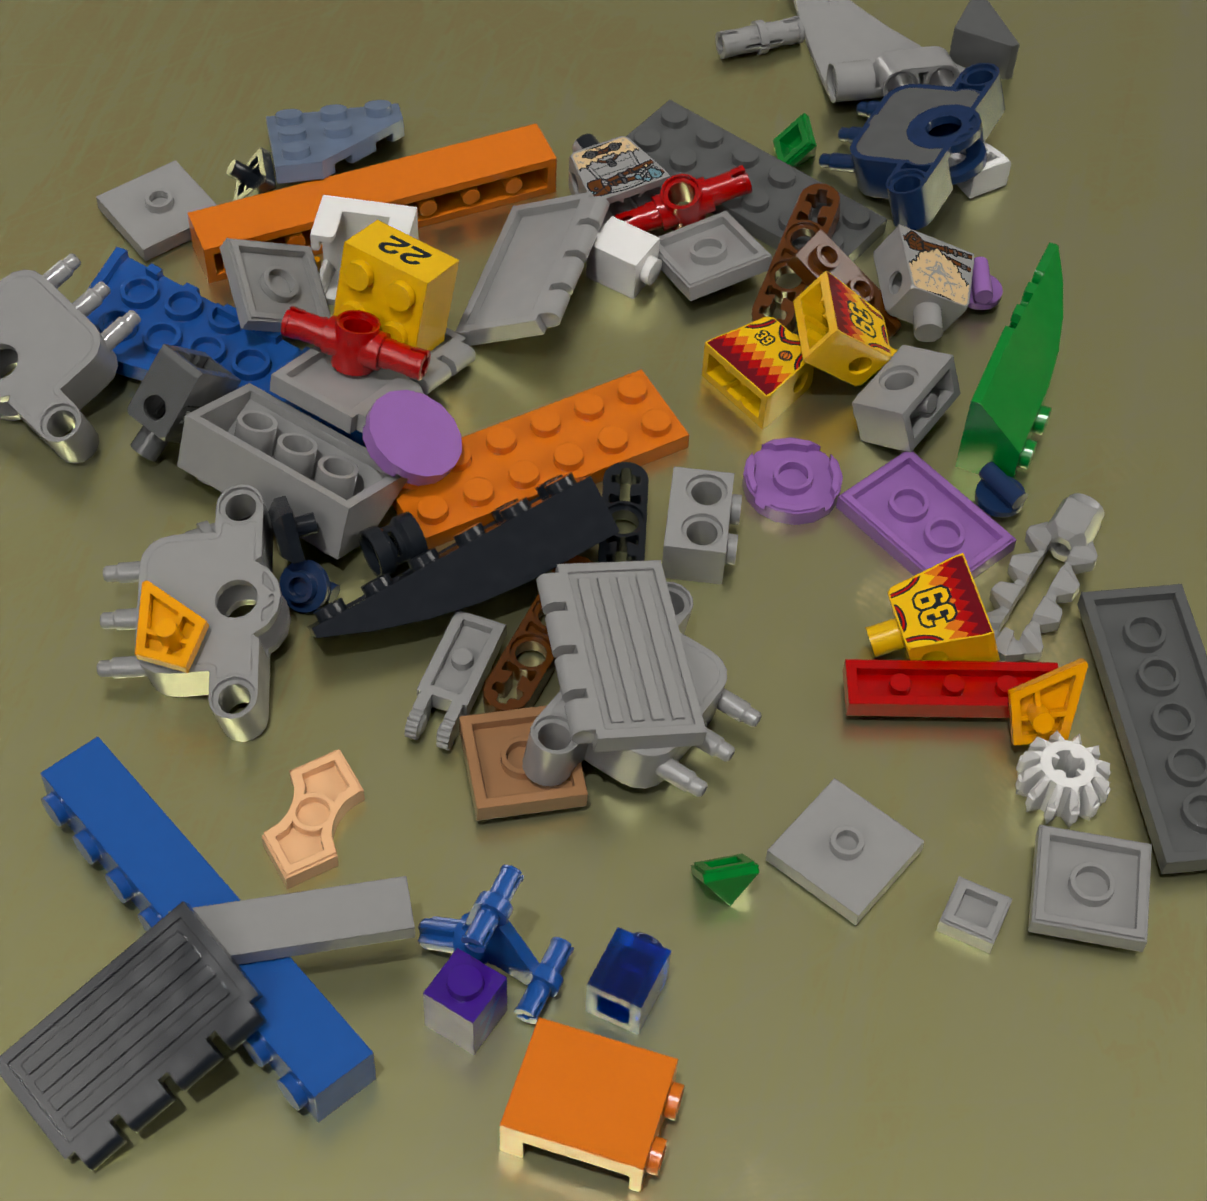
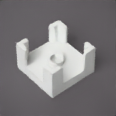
M323 195L310 233L311 250H320L322 244L323 263L319 276L327 304L335 305L344 242L376 220L419 240L417 207Z

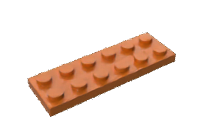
M641 369L462 437V453L455 467L446 477L435 484L421 486L406 482L392 503V506L398 515L403 512H410L414 516L424 534L428 549L454 540V535L476 523L481 522L485 526L494 521L490 512L516 498L520 500L527 497L528 501H531L539 495L535 488L557 475L562 474L564 476L572 472L575 478L591 476L594 483L597 484L603 481L605 471L613 464L631 462L643 466L688 448L689 433Z

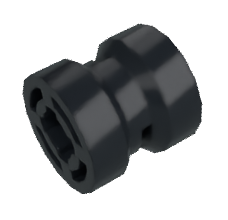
M403 512L392 517L390 524L382 528L373 525L361 530L358 534L365 560L376 577L387 572L390 575L395 573L398 565L407 563L413 557L428 550L424 534L410 512Z

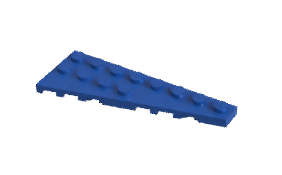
M120 247L115 248L88 287V289L93 288L97 283L103 281L111 290L110 294L103 299V303L87 316L100 333L118 317H123L129 310H134L141 318V322L133 328V332L113 349L117 356V374L143 381L163 344L205 352L241 380L236 389L251 383L352 441L366 447L363 441V433L355 430L349 434L270 391L271 374L311 348L306 346L303 350L283 340L281 332L241 329L236 308L229 304L225 306L219 303L215 304L202 297L199 288L188 282L182 286L163 275L162 268L152 263L146 267L128 256V251Z

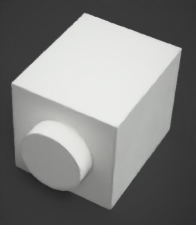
M612 216L597 232V237L587 258L586 277L634 299L646 284L652 285L656 281L661 271L662 260L658 259L660 238Z

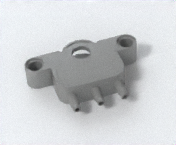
M70 253L63 260H59L43 275L33 270L24 269L12 272L0 281V419L10 421L22 419L62 460L67 463L77 464L91 458L99 445L97 431L80 410L115 377L118 363L113 349L133 332V328L141 322V318L134 310H129L123 317H118L100 333L87 316L103 303V299L110 294L111 290L101 281L71 303L57 290L81 265L78 257ZM12 369H14L11 374H9L8 376H6L5 378H3V377L6 375L7 372H9V371H11ZM71 429H73L71 433H69L68 435L64 436L68 431H70Z
M240 484L231 486L223 491L216 504L215 532L163 537L149 545L142 554L141 561L120 562L117 565H107L103 568V578L106 582H138L137 608L116 609L114 612H104L100 615V625L103 629H116L118 631L136 629L135 647L142 582L148 580L207 620L209 628L189 672L185 673L138 660L136 656L113 657L111 660H100L97 663V674L101 678L148 677L154 688L166 696L191 697L208 695L210 708L222 731L232 740L241 742L255 739L267 727L269 719L270 654L277 650L285 640L291 623L288 603L282 596L277 578L272 573L273 528L262 495L256 488ZM252 515L247 520L238 521L243 516ZM255 605L244 616L237 618L229 617L240 606ZM249 703L243 711L235 714L229 713L237 704Z
M667 582L707 730L703 745L696 747L712 757L716 756L728 762L735 753L734 746L725 742L723 737L707 728L716 710L718 709L736 721L744 722L750 727L757 726L762 718L761 712L752 708L751 704L724 688L727 681V668L722 659L711 650L684 635L693 608V597L682 585L675 582ZM561 690L538 715L530 728L523 756V770L530 780L542 786L562 784L570 777L579 762L585 760L617 781L633 788L646 789L666 780L684 792H690L696 797H702L708 787L707 782L697 777L694 771L679 763L691 746L594 752L592 743H574L571 739L564 708L567 702L562 699Z

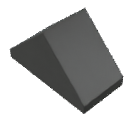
M970 0L954 28L949 55L954 63L965 68L978 63L994 64L999 68L1001 79L1007 80L1013 77L1020 44L988 0Z

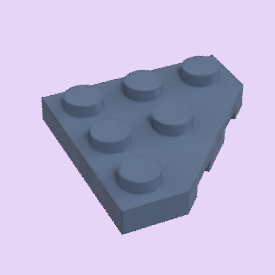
M373 100L367 102L364 105L365 107L347 108L344 105L332 104L324 106L320 111L302 113L298 109H284L278 111L275 116H267V131L277 184L324 179L335 173V164L346 158V162L354 163L375 152L377 141L385 137L386 140L392 142L405 136L399 104H391V102L386 100Z

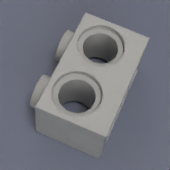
M683 467L673 468L662 558L665 578L722 584L724 565H735L738 534L728 533L729 524L739 525L742 495L732 494L735 473Z

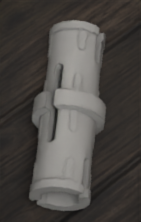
M792 16L773 22H764L763 20L752 21L750 26L717 31L715 36L716 49L721 59L757 52L758 55L767 54L769 49L803 43L804 26L799 16Z

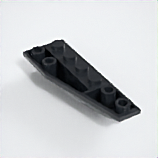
M572 472L564 476L560 474L535 488L539 495L531 501H528L527 497L520 500L516 498L490 512L494 521L485 526L479 522L453 536L456 541L455 543L439 552L433 547L407 561L410 568L394 578H391L389 572L364 584L360 587L364 595L345 605L343 599L339 598L314 612L318 621L309 625L308 629L313 637L321 638L376 631L447 614L481 603L528 583L555 568L557 564L568 561L615 535L620 530L591 476L575 478Z

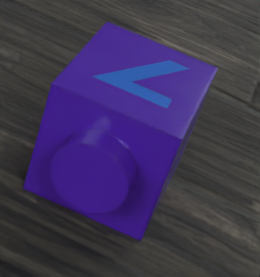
M457 948L423 992L425 1026L472 1055H475L507 1011V977Z

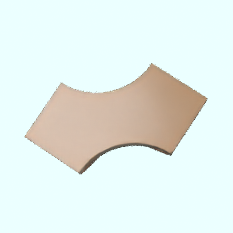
M340 749L289 771L290 780L294 788L291 806L284 818L262 835L263 847L286 889L339 866L333 842L336 828L350 809L365 800L364 789Z

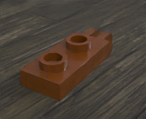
M822 229L813 235L786 263L807 286L811 285L825 271L839 279L880 311L884 317L889 341L901 329L900 320L889 315L885 310L881 290Z

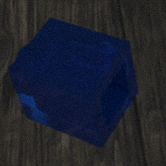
M617 927L587 983L585 1011L639 1035L668 979L671 950L663 947L657 939L646 933L636 932L633 934Z

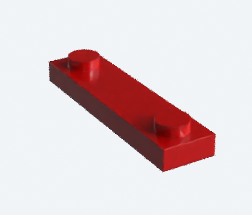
M845 659L843 682L846 716L1010 718L1008 690L1057 669L1058 663Z

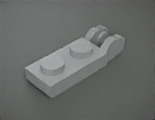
M461 610L455 611L417 688V698L407 717L404 729L405 737L418 740L429 721L432 707L447 711L437 731V747L446 750L452 748L459 734V716L470 714L507 636L506 624Z

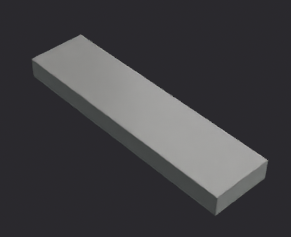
M407 876L193 908L238 965L415 938V926Z

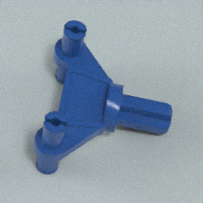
M506 864L501 866L500 872L490 890L482 891L479 894L471 912L464 914L460 919L438 916L422 919L418 925L420 931L418 942L427 950L454 953L459 948L484 964L488 962L527 985L528 987L518 1006L514 1009V1014H517L516 1016L526 1023L535 1024L548 997H555L560 991L564 982L560 974L573 953L574 947H571L572 944L563 938L553 937L541 962H538L509 921L513 912L510 902L519 885L523 882L524 875H521L522 872L516 867Z

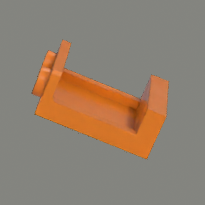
M539 1017L499 1125L500 1151L523 1158L527 1145H532L625 1174L630 1178L629 1189L641 1192L646 1174L658 1176L663 1162L668 1139L659 1137L664 1118L675 1121L682 1101L685 1085L675 1082L678 1059Z

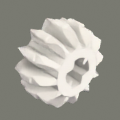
M1058 730L1049 737L1048 741L1036 737L1030 744L1028 751H1025L1024 755L1020 756L1016 767L1018 771V778L1015 784L1016 794L1027 797L1025 802L1026 811L1030 812L1041 809L1044 812L1046 824L1052 821L1055 816L1063 819L1068 827L1076 823L1078 816L1089 821L1091 817L1096 815L1102 802H1106L1111 789L1109 787L1110 782L1108 781L1111 774L1110 763L1099 760L1101 755L1099 745L1085 748L1082 746L1080 733L1071 741H1066Z

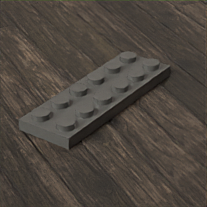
M672 100L666 102L626 136L666 170L670 177L677 174H689L696 179L700 177L708 179L743 165L750 179L753 192L715 206L716 211L711 213L716 215L727 211L751 236L776 250L803 189L809 185L821 183ZM838 192L840 197V218L831 240L854 262L885 232L887 218ZM819 203L817 208H812L813 222L817 223V216L821 207L827 206V204ZM799 237L791 245L795 249L800 250L811 237Z
M1172 584L1081 592L1077 606L1161 874L1207 870V654L1183 585Z

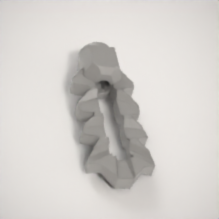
M1080 493L1071 494L1062 500L1050 521L1029 526L1025 542L1031 553L1012 555L1007 573L1014 583L1000 581L991 589L989 599L995 610L987 612V616L994 631L1000 658L999 662H1016L1023 659L1039 661L1043 652L1041 633L1056 631L1061 623L1062 608L1058 604L1072 602L1079 594L1080 583L1075 574L1090 572L1094 569L1098 555L1093 541L1101 528V521L1105 513L1103 507L1092 497ZM1048 550H1050L1054 558L1065 562V564L1060 568L1046 596L1041 600L1033 614L1032 620L1025 627L1018 641L1014 637L1013 630L1004 627L1001 632L1000 630L1008 621L1013 608L1023 596L1028 583L1039 565L1042 564Z

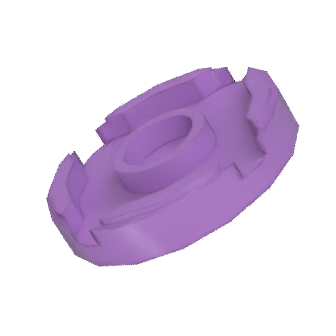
M407 389L389 391L375 401L366 415V424L363 427V441L369 456L382 471L393 478L398 474L403 478L409 479L407 481L408 484L421 486L437 483L451 472L462 453V436L454 418L440 403L425 394Z
M792 437L771 440L763 444L760 451L754 455L752 452L746 459L742 480L746 500L757 513L774 522L789 525L813 523L829 515L837 504L843 480L839 463L831 453L829 458L825 453L821 452V446L812 441Z

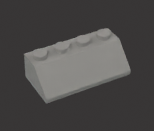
M251 383L185 415L177 463L179 468L197 477L200 482L210 485L222 493L231 486L240 484L250 485L256 488L262 495L268 511L274 498L286 496L293 517L311 512L314 513L319 532L300 538L315 546L320 552L330 555L337 560L360 546L358 534L361 530L373 525H379L407 482V478H403L398 474L393 478L382 471L369 456L367 448Z

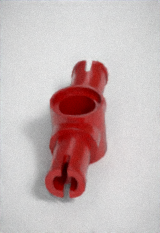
M743 165L708 179H704V177L696 179L689 174H677L671 176L663 183L660 194L652 196L650 202L632 210L616 214L614 217L646 232L660 228L663 231L668 229L674 231L705 219L706 214L716 211L715 206L736 197L752 193V185ZM682 202H690V203H688L687 205H682V206H679V205H678L679 203H682Z
M291 306L285 312L281 323L282 336L298 339L320 347L322 353L331 355L332 367L345 375L364 376L374 370L379 371L383 368L421 381L422 376L424 377L428 370L431 359V351L391 339L389 333L380 331L381 323L379 319L365 311L348 310L340 313L338 316L333 315L327 318Z

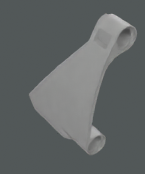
M793 0L797 16L802 20L804 26V38L821 82L833 103L883 98L891 90L907 84L951 87L965 69L954 63L944 48L939 46L922 47L874 18L851 0Z

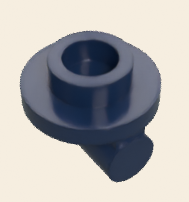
M994 462L987 463L979 472L981 480L975 490L977 505L991 516L1005 518L1016 515L1022 510L1028 494L1020 482L1006 475Z
M312 560L289 564L283 570L279 584L282 596L286 599L288 606L298 612L305 613L317 610L325 602L331 603L335 601L340 592V585L331 582L324 568Z

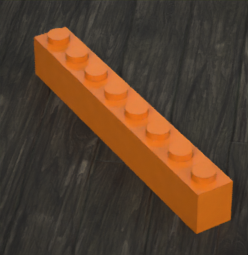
M536 123L332 175L324 179L313 180L188 212L192 247L210 284L228 279L220 251V246L226 238L311 246L310 233L323 195L417 207L418 228L556 192L557 157ZM322 244L320 250H312L314 256L323 254Z

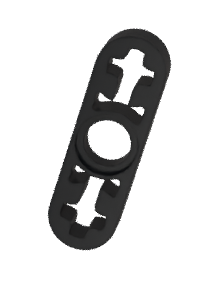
M619 462L610 466L604 473L602 498L614 521L621 519L629 520L637 528L627 534L616 533L600 542L598 562H616V552H627L626 561H645L649 478L646 471L635 463ZM621 484L631 485L630 502L620 501Z

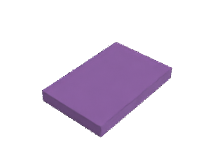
M913 451L911 453L903 452L840 494L837 498L836 508L913 576L955 555L964 553L974 579L1011 553L1017 540Z

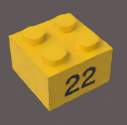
M376 220L344 242L333 315L338 316L340 313L348 310L368 312L379 319L381 323L380 331L389 333L391 339L432 351L445 338L459 260Z

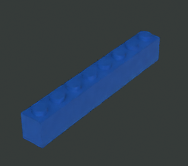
M98 736L40 773L47 793L46 796L41 798L46 812L57 826L61 827L67 823L74 831L73 841L89 864L92 865L99 861L108 873L105 874V879L116 897L122 903H126L130 899L141 911L138 914V918L146 932L165 917L168 911H172L182 901L188 903L192 908L241 901ZM291 957L239 964L241 969L262 993L263 997L254 1005L267 1020L262 1027L242 1044L258 1066L263 1067L268 1063L279 1075L280 1079L277 1080V1085L283 1096L295 1110L299 1111L305 1106L319 1123L376 1080L373 1051Z

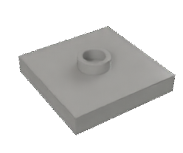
M176 160L96 196L98 209L144 261H148L190 241L191 234L187 213L217 205Z
M727 211L659 236L658 259L662 260L661 270L690 301L766 272L772 262V255Z
M226 238L220 246L241 329L281 332L283 316L291 306L322 317H331L311 246Z
M834 778L767 850L766 861L851 923L857 925L921 853L925 841Z
M1039 825L1035 838L1028 932L1143 952L1148 936L1152 844Z

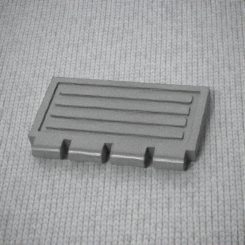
M586 192L512 207L455 331L466 337L467 345L472 346L544 335L547 328L556 327L560 324L570 301V296L583 270L584 263L597 237V231H599L608 211V200L602 196L594 197L592 192Z
M446 328L444 341L431 351L428 370L425 376H422V380L418 381L404 374L383 368L379 371L374 370L364 376L345 375L332 367L331 355L322 353L320 347L314 346L271 374L270 391L349 434L355 430L363 433L366 415L378 398L389 391L406 389L427 395L451 376L472 363L476 358L474 349L466 344V337Z
M661 560L557 564L555 573L540 575L536 583L542 610L546 615L545 623L552 654L556 658L554 663L562 699L567 702L564 708L572 741L579 744L592 743L594 752L703 745L707 730Z

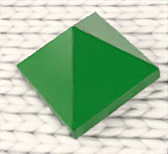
M805 113L800 115L773 139L777 159L794 168L815 157L816 141L809 116Z
M743 853L694 862V865H691L692 874L729 906L736 901L760 873L758 864Z

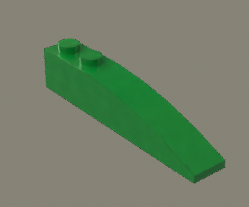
M1049 242L1035 269L1032 281L1028 282L1024 290L1020 305L1017 304L1012 313L1009 327L1005 326L971 399L955 464L957 468L979 475L980 470L987 463L994 462L1006 475L1015 478L1019 467L1028 470L1038 443L1031 440L1033 434L1042 436L1045 431L1052 408L1044 406L1059 352L1063 322V276L1059 245Z

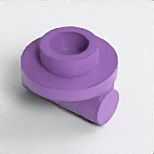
M975 257L968 307L975 310L991 309L1001 300L1002 285L994 276L990 275L988 260L985 257Z

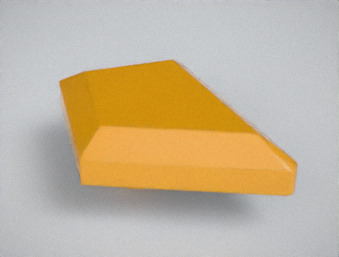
M148 580L142 582L135 655L138 660L188 673L209 628L207 620Z
M1077 659L1008 690L1011 742L1014 746L1031 744L1036 737L1048 741L1049 737L1056 730L1065 740H1068L1088 668V663L1085 659Z

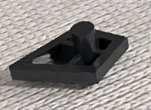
M262 147L246 164L234 159L228 166L226 175L236 180L233 201L270 192L277 188L270 151Z
M286 496L274 498L268 513L279 555L293 564L305 561L299 538L319 532L314 513L311 512L293 517Z

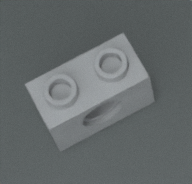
M902 345L852 402L853 414L856 418L861 441L911 453L961 394L953 355Z

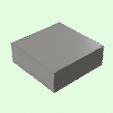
M959 876L936 931L990 953L1007 915L1012 898Z

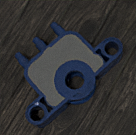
M978 63L965 68L951 87L907 84L891 90L883 97L881 102L858 103L856 111L859 116L868 117L863 127H842L838 131V139L851 144V154L823 153L819 157V165L822 168H830L832 171L855 173L858 189L864 195L889 199L894 226L897 227L900 224L913 230L927 226L952 192V185L963 183L977 176L985 168L988 157L984 142L1005 111L999 68L991 63ZM959 153L966 156L961 163L949 167L948 158L951 154Z

